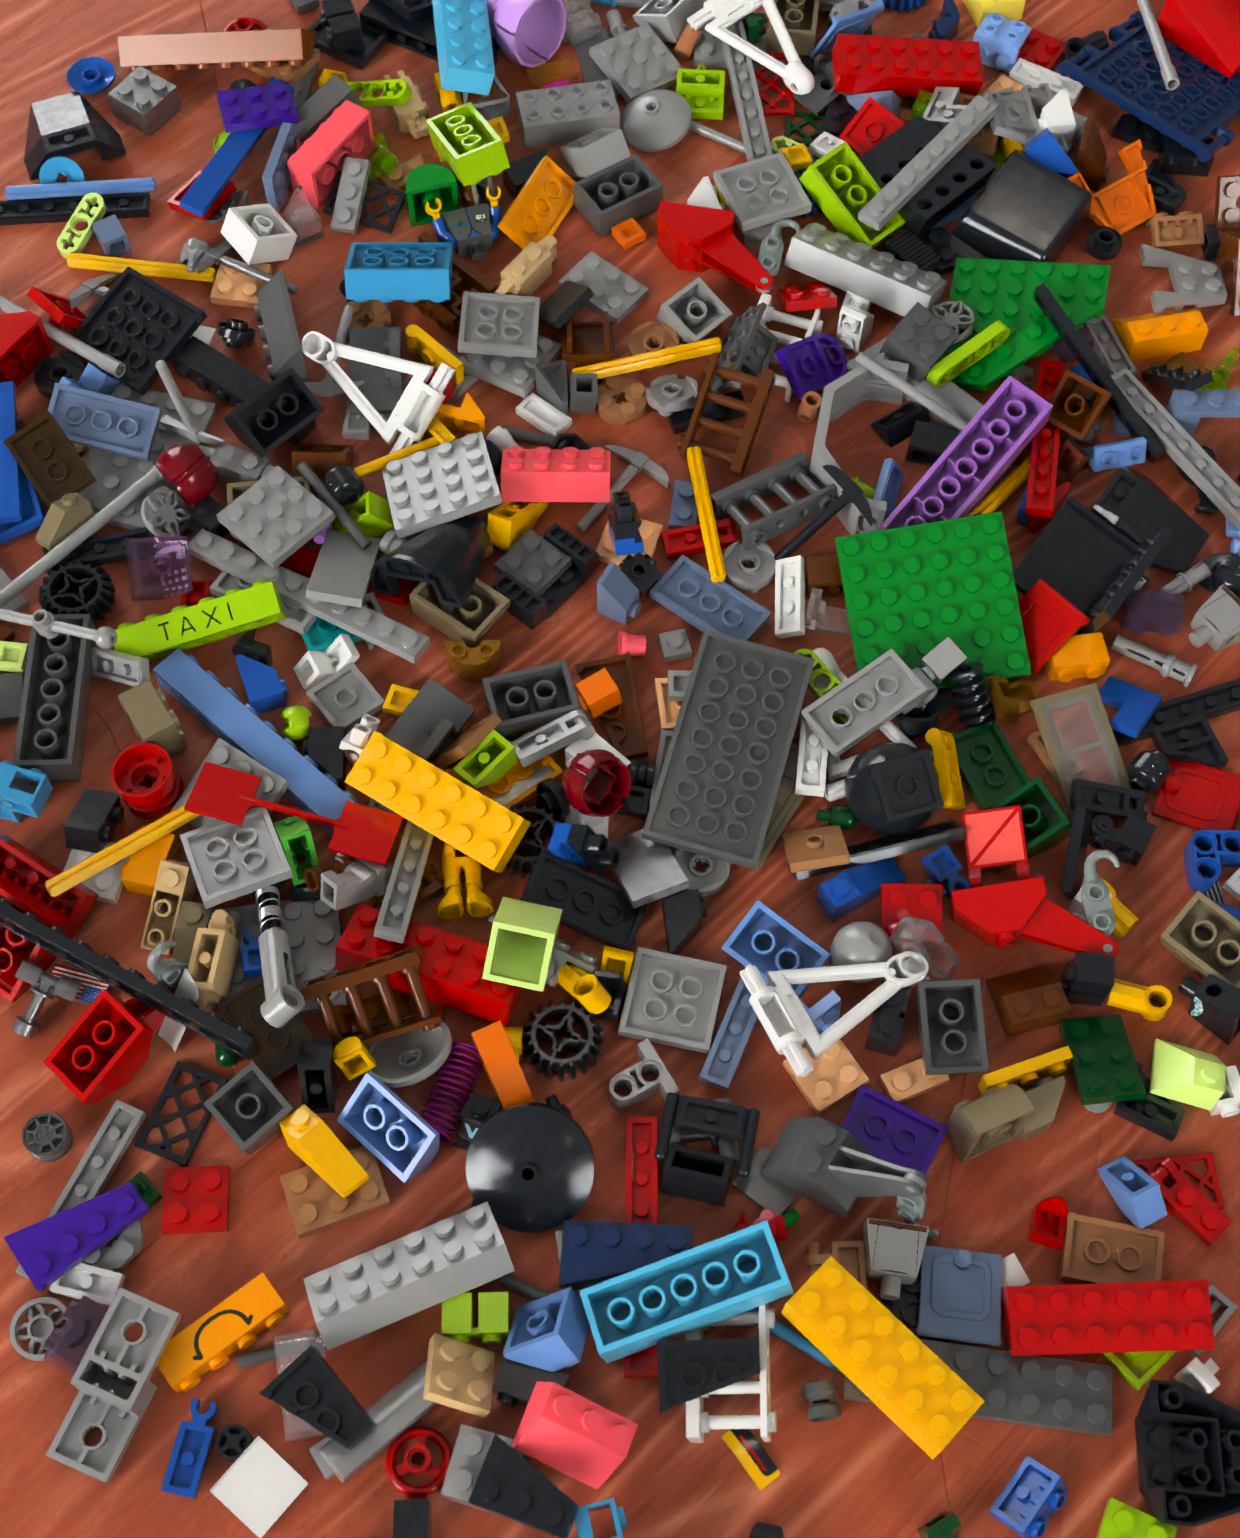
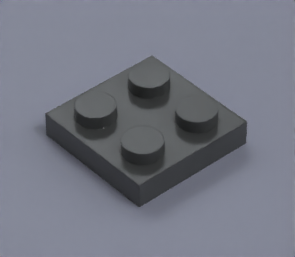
M529 529L494 564V570L500 575L506 571L541 596L572 565V558Z

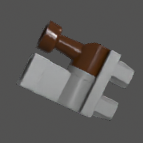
M337 853L333 865L324 869L319 866L308 868L304 872V879L311 891L315 892L321 889L320 899L332 909L338 911L367 900L374 895L377 897L384 895L385 884L389 883L394 865L387 862L384 866Z

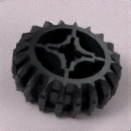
M81 559L78 564H74L70 560L68 566L64 567L59 563L58 571L50 570V577L43 578L44 585L39 587L40 596L38 597L39 603L42 606L41 609L52 614H90L94 625H96L97 619L105 621L104 613H112L111 605L115 604L114 594H116L114 584H112L111 576L105 572L102 566L97 567L93 561L86 565V562Z
M525 802L522 803L521 809H517L513 804L510 807L512 812L531 822L505 867H508V873L511 876L516 871H519L521 879L525 877L526 873L532 872L541 850L552 854L544 847L543 840L545 839V834L549 832L552 836L556 822L565 823L563 820H557L559 819L557 811L547 814L548 806L546 805L540 810L537 802L532 805V808H527Z
M564 997L561 998L560 1005H555V1001L550 999L548 1001L549 1008L546 1009L543 1005L539 1004L537 1006L539 1014L530 1012L528 1015L530 1022L523 1023V1030L526 1033L522 1034V1042L525 1044L522 1046V1053L529 1055L527 1057L529 1065L536 1064L535 1071L537 1073L547 1069L546 1077L548 1079H551L554 1073H558V1078L562 1081L564 1080V1073H569L570 1077L574 1080L576 1078V1070L579 1069L581 1073L586 1074L588 1072L586 1064L596 1065L597 1059L595 1056L602 1054V1048L599 1045L604 1043V1036L600 1034L603 1031L602 1024L596 1023V1014L588 1015L584 1006L578 1009V1001L576 999L572 1001L571 1005H566V998ZM562 1019L557 1025H548L552 1021ZM574 1022L584 1029L588 1040L581 1039V1035L573 1031ZM567 1030V1038H564V1040L560 1042L558 1048L557 1039H561L562 1036L565 1035V1032ZM537 1038L544 1039V1043L552 1047L551 1057L540 1049ZM567 1053H577V1055L571 1058L562 1059Z

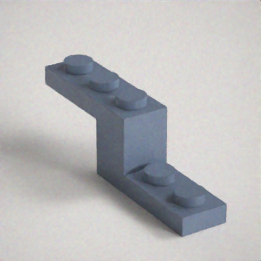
M1173 390L1166 410L1193 437L1201 418L1240 417V390ZM1113 411L1111 418L1114 437H1131Z

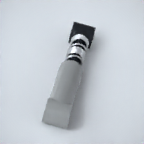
M287 879L248 893L258 905L257 912L261 932L258 937L266 1001L260 1006V1011L265 1021L276 1028L284 1027L305 1006L304 997L296 988L289 936L281 928L284 921L282 910L279 907L281 905L279 899L281 888L287 883Z

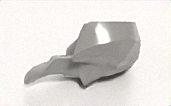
M191 237L183 244L180 262L187 265L188 272H195L200 259L210 249L208 243Z

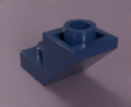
M944 0L942 11L939 13V19L933 20L932 30L929 31V39L952 40L957 34L960 13L954 0Z

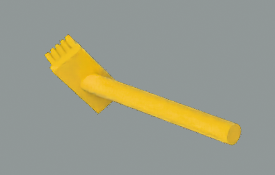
M434 416L427 428V432L432 436L431 438L353 469L359 477L386 467L387 463L392 460L405 458L418 451H425L457 438Z

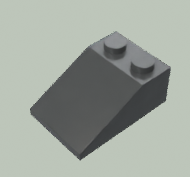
M980 979L918 982L913 988L925 1075L988 1073L989 1067Z

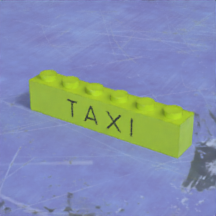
M260 580L254 582L252 587L244 590L240 588L231 589L225 592V596L206 597L198 601L199 604L190 607L187 605L177 606L168 614H152L145 617V621L136 624L134 622L123 623L115 630L117 642L114 645L115 651L147 658L151 662L169 656L177 648L181 651H186L287 619L278 587L272 581Z

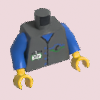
M497 186L498 195L496 197L489 195V187L486 189V197L491 202V207H488V203L442 212V217H440L441 201L438 198L435 199L436 210L431 209L427 201L425 211L433 216L432 224L438 241L453 242V250L461 258L471 256L474 262L483 261L486 258L485 252L493 249L492 242L498 239L501 231L497 227L502 220L501 206H498V201L501 198L499 186Z

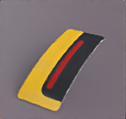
M730 1429L722 1435V1439L740 1461L759 1490H762L780 1476V1471L749 1429Z

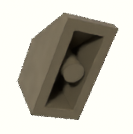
M74 492L67 493L61 499L53 502L35 537L37 543L49 551L94 516L90 501Z
M182 901L175 926L174 941L176 946L174 947L173 958L189 964L197 929L208 928L210 916L214 913L213 907L205 909L202 903Z

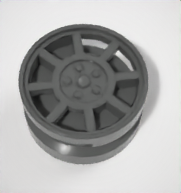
M42 1112L34 1115L27 1121L22 1131L23 1145L35 1159L41 1162H54L61 1159L68 1153L73 1141L69 1126L59 1115L52 1112Z

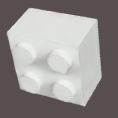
M270 203L229 208L221 229V234L248 265L289 260L298 236Z

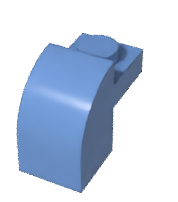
M88 363L79 381L62 376L59 383L111 396L114 388L121 382L103 371L99 366Z

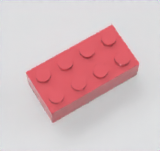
M345 100L319 126L318 130L305 140L296 153L289 157L287 164L295 198L318 209L327 200L337 172L343 169L345 157L365 159L375 148L370 111Z
M519 446L503 449L501 463L502 500L506 502L610 503V450H605L601 447H593L589 450H578L575 447L550 449L544 446L537 447L536 449H524Z

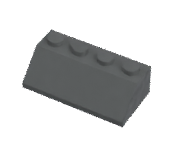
M280 271L256 294L259 305H254L257 321H263L262 325H258L261 340H267L268 343L263 345L266 360H272V364L267 365L270 379L275 380L289 368L293 367L302 381L309 382L284 272Z

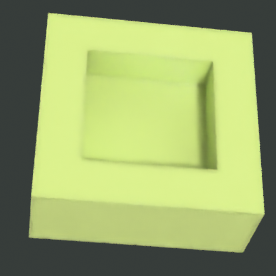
M0 641V671L24 673L29 645L27 643Z

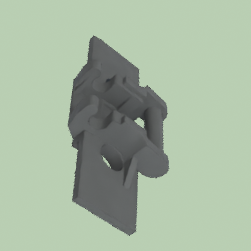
M833 43L831 46V53L835 43ZM822 54L814 59V72L816 75L814 76L815 85L813 90L804 95L792 94L793 98L816 116L829 106L830 101L834 102L837 99H841L843 95L852 94L835 93L832 54L824 62ZM828 84L832 86V88L830 90H824L822 89L821 85Z

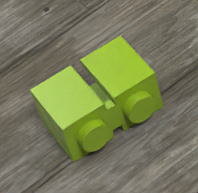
M472 1292L462 1293L442 1302L441 1334L443 1336L467 1344L473 1338H480L483 1344L489 1345L501 1344L502 1339L508 1338L510 1331V1299L508 1292H478V1327H474V1299L472 1298Z

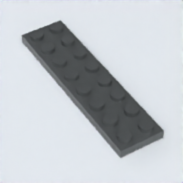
M920 1339L985 1401L973 1414L972 1418L1106 1437L1112 1434V1366L1037 1355L1010 1356L1009 1351ZM844 1375L842 1399L873 1403Z

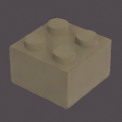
M147 680L117 695L129 724L140 743L157 744L166 750L170 758L185 751L181 740L186 737L179 726L180 722L173 709L170 710L166 704L168 702L160 687L154 689L151 682Z

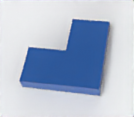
M1111 676L1108 677L1099 690L1103 703L1119 709L1110 722L1112 729L1135 739L1139 736L1162 700L1160 695Z

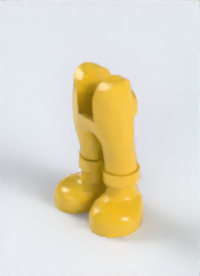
M445 842L442 850V874L446 896L437 907L439 918L446 921H454L463 916L464 907L461 896L462 883L460 880V872L462 871L465 874L468 913L475 918L491 915L494 911L493 902L482 892V864L469 856L456 857V848Z

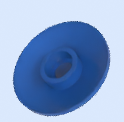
M87 57L78 60L67 71L69 86L83 94H94L104 91L115 79L113 65L99 57Z

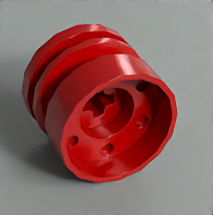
M145 742L128 747L116 757L111 768V781L130 812L142 819H159L170 813L185 790L184 781L168 753L157 744Z

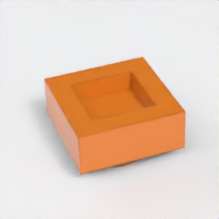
M633 217L611 227L612 236L624 250L646 240V233Z

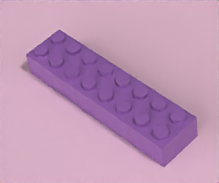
M1009 375L877 531L965 517L975 508L1047 423L1053 405Z

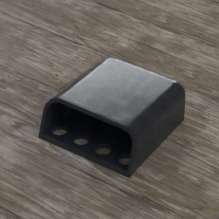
M916 116L860 157L859 160L882 190L942 129L927 119ZM965 144L898 211L905 221L902 226L912 231L916 237L922 236L973 197L987 183L998 164Z
M1014 149L999 166L954 227L951 234L991 259L1056 262L1088 218L1092 194L1022 154L1019 150Z

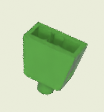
M296 816L275 822L273 824L293 875L290 879L294 886L305 883V870L314 866L320 867L311 830L303 818ZM303 856L306 860L298 864L295 859L296 857Z

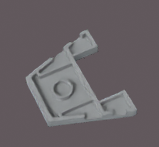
M1042 83L1038 88H1032L1031 85L1023 86L1022 90L1013 91L1012 88L986 92L984 98L998 104V112L989 120L993 134L1024 145L1037 136L1041 130L1032 104L1045 106L1052 99L1048 83ZM1052 133L1068 154L1069 147L1065 135Z
M1145 244L1141 245L1139 255L1142 266L1168 268L1174 292L1153 290L1150 298L1153 313H1163L1164 308L1173 307L1174 311L1182 310L1183 306L1195 304L1196 308L1225 304L1228 295L1218 264Z

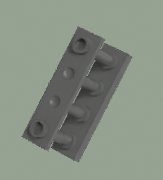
M802 452L710 495L716 520H721L730 515L742 527L743 548L746 551L817 517L838 498L837 486L835 484L820 489L808 477V461ZM799 482L811 495L797 500L786 488ZM775 493L788 505L776 512L764 500ZM752 504L765 516L753 523L741 511Z

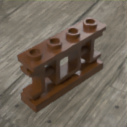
M426 231L418 236V242H439ZM453 252L450 300L440 303L420 300L412 304L424 316H429L437 322L442 330H447L454 336L458 333V326H460L463 296L458 293L463 290V287L468 292L495 294L497 285ZM448 301L453 302V304L448 307V310L445 307H443V305H445Z

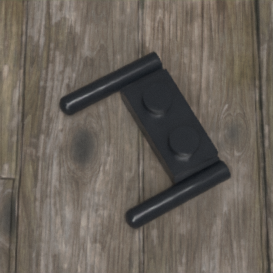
M669 1092L665 1101L654 1157L658 1161L667 1159L673 1126L676 1129L736 1141L740 1139L742 1140L737 1175L742 1178L748 1177L761 1112L753 1108L745 1109L743 1106L688 1095L679 1096L676 1093Z

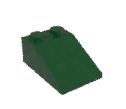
M1039 776L990 808L1021 806L1028 859L1055 847L1070 837L1071 820ZM1014 865L995 867L993 869L998 873Z

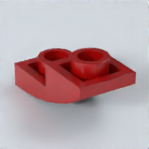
M1068 481L1059 486L1056 485L1052 518L1029 517L1026 527L1032 535L1049 524L1063 506L1071 487Z

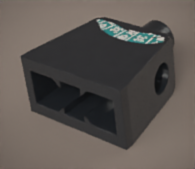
M1213 974L1208 975L1202 984L1187 976L1180 984L1178 991L1191 999L1188 1010L1189 1015L1229 1045L1240 1032V989Z

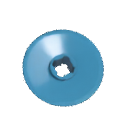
M53 157L47 160L39 172L40 184L67 183L58 179L59 173L67 175V182L85 181L80 166L66 157Z

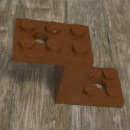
M1240 175L1217 176L1214 224L1221 241L1217 256L1234 262L1231 314L1234 316L1240 315V208L1236 205L1237 198L1240 196Z

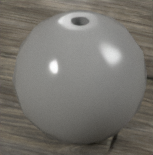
M865 921L852 922L838 930L831 943L833 966L887 962L893 957L890 937L877 924ZM879 978L855 979L847 981L865 984L871 983Z

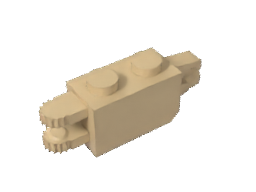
M403 70L397 71V79H402L412 90V96L403 105L386 107L399 132H410L415 139L422 136L425 137L428 135L425 121L427 120L426 116L429 115L428 105L426 101L421 100L418 85H413L410 77L406 76ZM389 74L383 75V80L391 79Z
M548 235L543 237L537 244L531 241L500 273L501 281L498 283L499 286L495 294L531 296L552 274V262L557 257L555 249L557 246L556 238Z
M224 909L214 910V913L210 916L208 928L197 929L187 969L198 988L199 997L196 1004L200 1010L207 1014L213 1012L216 1003H219L220 1000H226L228 997L240 941L235 938L236 927H238L237 920L232 916L230 917L229 913Z

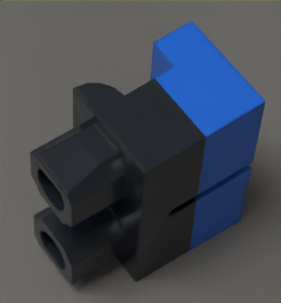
M629 491L612 493L613 505H607L609 534L616 556L644 553L643 540L638 529L641 525V519L635 503L630 501Z
M556 822L548 850L553 855L583 869L585 866L593 867L599 875H603L605 868L617 867L620 852L617 848L608 847V839L604 834H596L588 825Z

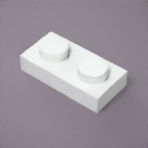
M79 1263L53 1282L49 1290L56 1294L110 1307L118 1289L122 1288L126 1277L122 1273Z

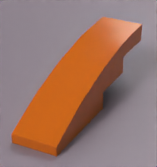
M501 1021L471 1033V1037L483 1061L484 1069L496 1093V1098L498 1102L502 1103L501 1109L517 1103L535 1102Z

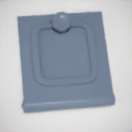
M925 1245L921 1260L919 1321L916 1327V1335L1000 1346L1002 1342L1000 1335L1002 1255ZM955 1265H957V1266H959V1267H961V1268H967V1269L961 1270V1269H958Z

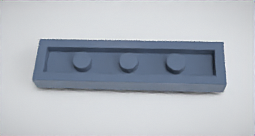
M742 978L738 982L698 1080L725 1092H728L758 1019L749 1003L751 994Z

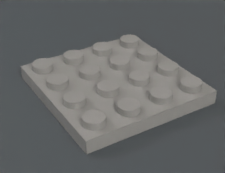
M482 431L467 434L451 442L441 443L425 451H418L399 460H392L387 463L386 467L381 469L395 532L399 539L503 503Z
M292 899L280 901L281 905L279 907L282 910L284 921L281 928L289 936L296 988L299 990L307 980L338 971L335 970V948L342 936L339 910L335 911L321 899L292 902ZM257 904L223 908L229 913L230 917L232 916L237 920L238 927H236L235 938L240 941L227 999L259 978L243 977L240 953L241 946L245 945L243 943L244 927H248L250 936L256 937L260 934ZM341 989L331 993L332 995L329 998L333 1007L348 1005L347 992L343 993ZM313 999L305 1001V1006L299 1012V1015L321 1013L318 1002H314Z

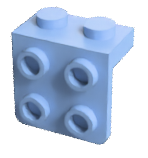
M998 13L987 14L974 33L972 40L979 42L981 64L1010 73L1017 62L1020 48L1030 34L1031 27L1022 21L1004 18Z

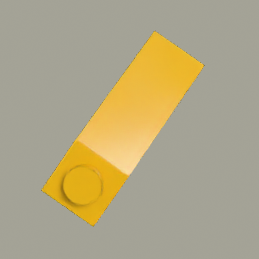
M505 501L488 513L487 532L491 538L489 542L499 549L509 550L529 529L533 528L550 502Z
M305 1104L279 1122L287 1146L343 1198H346L369 1179L365 1170L325 1122Z

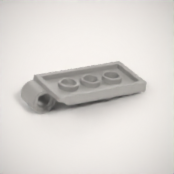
M891 648L800 711V717L832 755L837 758L901 712L905 715L915 707L920 708L926 705L935 697L938 688L919 667L911 670ZM860 698H868L872 704L868 708H860L857 706L856 701ZM837 714H845L848 716L849 721L845 724H837L834 722L833 717Z

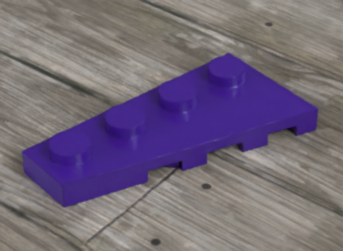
M129 1182L3 1238L36 1290L41 1292L150 1212L151 1209L135 1185Z

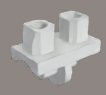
M364 714L360 724L356 723L342 739L339 748L345 750L344 753L349 762L352 764L356 763L373 732H377L380 719Z

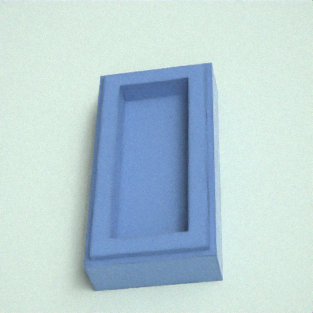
M893 458L884 459L873 497L875 500L887 501L884 518H888L895 509L904 477L903 472Z

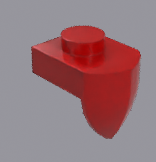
M1061 1196L1044 1199L1032 1210L1029 1241L1058 1251L1064 1245L1068 1207Z

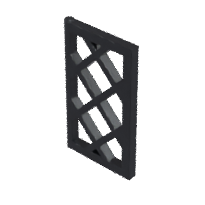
M340 170L337 172L336 179L323 208L325 213L331 215L334 212L331 206L333 201L336 200L342 171ZM368 180L367 186L376 188L378 193L366 199L364 196L363 206H365L369 216L364 219L360 218L359 224L391 235L404 200L407 197L406 192ZM389 193L399 196L397 203L388 206L385 195ZM381 198L385 209L372 214L368 203ZM388 213L390 220L387 227L376 223L375 219Z
M177 1061L135 1146L178 1163L182 1167H186L212 1116V1113L203 1104L207 1100H205L201 1085L209 1082L219 1085L216 1090L217 1092L229 1080ZM181 1071L190 1073L194 1082L176 1089L175 1082ZM196 1088L201 1102L183 1109L179 1094ZM174 1097L179 1111L161 1118L160 1112L166 1100ZM203 1108L205 1114L199 1126L191 1130L186 1115ZM181 1117L186 1132L168 1139L163 1124ZM159 1126L164 1141L155 1145L146 1143L145 1141L151 1129ZM188 1138L190 1144L184 1156L181 1157L174 1154L171 1145Z

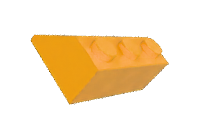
M1183 308L1178 311L1167 310L1163 311V313H1149L1112 320L1113 328L1131 361L1174 355L1180 352L1199 351L1209 331L1201 311L1190 308Z

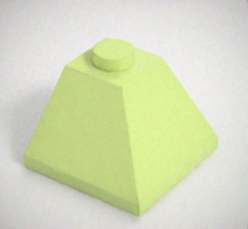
M1156 1038L1153 1047L1149 1093L1211 1110L1224 1093L1226 1065L1216 1055Z

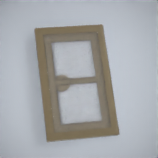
M1096 683L1030 701L1068 816L1074 815V810L1070 809L1071 782L1076 778L1133 789L1129 784L1130 780Z

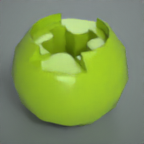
M300 705L287 707L281 713L285 726L284 729H281L282 734L288 739L295 741L307 738L309 717H312L311 711Z

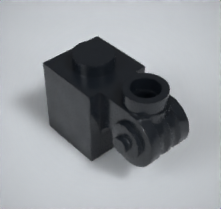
M1129 813L1121 828H1113V821L1109 816L1098 815L1092 820L1088 843L1097 850H1104L1105 848L1110 850L1123 863H1131L1137 866L1157 826Z

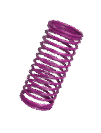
M461 1041L452 1042L450 1054L454 1058L448 1057L443 1063L444 1065L440 1067L441 1071L437 1073L438 1077L434 1079L435 1084L432 1085V1090L429 1092L430 1097L426 1098L427 1103L423 1105L424 1110L421 1111L422 1116H420L439 1133V1142L450 1143L454 1139L452 1132L457 1131L455 1126L458 1125L457 1119H459V1114L466 1104V1100L469 1099V1094L473 1092L471 1087L476 1086L474 1081L479 1080L477 1075L481 1074L480 1068L484 1067L481 1058L470 1056L456 1049L468 1050L480 1056L475 1046ZM453 1061H457L465 1065H468L476 1069L478 1072L470 1071L466 1068H463L455 1064ZM450 1067L467 1072L475 1078L464 1076L452 1070ZM448 1074L456 1075L463 1079H466L473 1085L458 1081L453 1077L449 1076ZM445 1080L460 1084L469 1089L470 1091L457 1088L451 1085L450 1083L446 1082ZM443 1087L459 1091L467 1097L456 1095ZM440 1093L455 1097L461 1100L463 1103L455 1102L451 1099H448ZM438 1100L449 1102L461 1110L449 1107ZM429 1105L433 1109H427L426 1106ZM435 1106H438V1107H441V1108H445V1109H447V1110H449V1111H452L453 1113L457 1114L458 1116H454V1115L448 1114V1113H446V1112H444V1111H442V1110L436 1108ZM433 1113L446 1116L455 1121L456 1123L442 1119ZM430 1119H433V1120L442 1122V1123H444V1124L450 1126V1127L453 1128V1129H449V1128L443 1127V1126H441V1125H439V1124H437V1123L431 1121Z

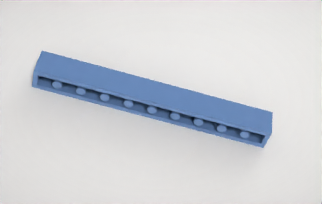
M177 648L153 669L158 684L219 738L289 781L290 785L284 792V795L302 811L336 820L341 816L346 801L358 803L350 791L345 790L343 792L337 786L336 780L329 773H321L312 758L308 755L303 757L298 753L297 747L290 739H282L277 734L276 728L269 721L263 722L259 719L257 712L248 703L243 705L238 700L237 694L230 687L224 688L221 686L213 672L210 670L205 672L192 654L188 653L186 655ZM317 823L330 836H333L334 830L332 827Z

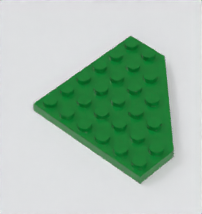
M956 257L948 301L959 300L967 305L974 314L975 326L970 336L961 342L952 344L940 361L996 321L1000 320L1010 329V334L1003 344L951 381L964 390L987 391L994 386V382L1003 376L1008 377L1022 368L1024 363L1032 357H1039L1054 347V343L1060 340L1061 337L1033 299L1036 287L1042 283L1046 285L1077 330L1083 328V324L1093 317L1097 319L1105 313L1111 265ZM968 327L960 328L959 335L965 332Z

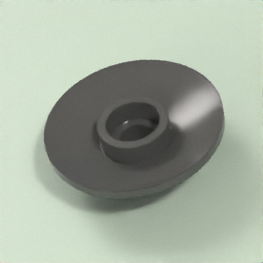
M240 190L233 193L207 219L208 222L217 223L224 221L229 208L240 207L246 204L250 196L247 190Z

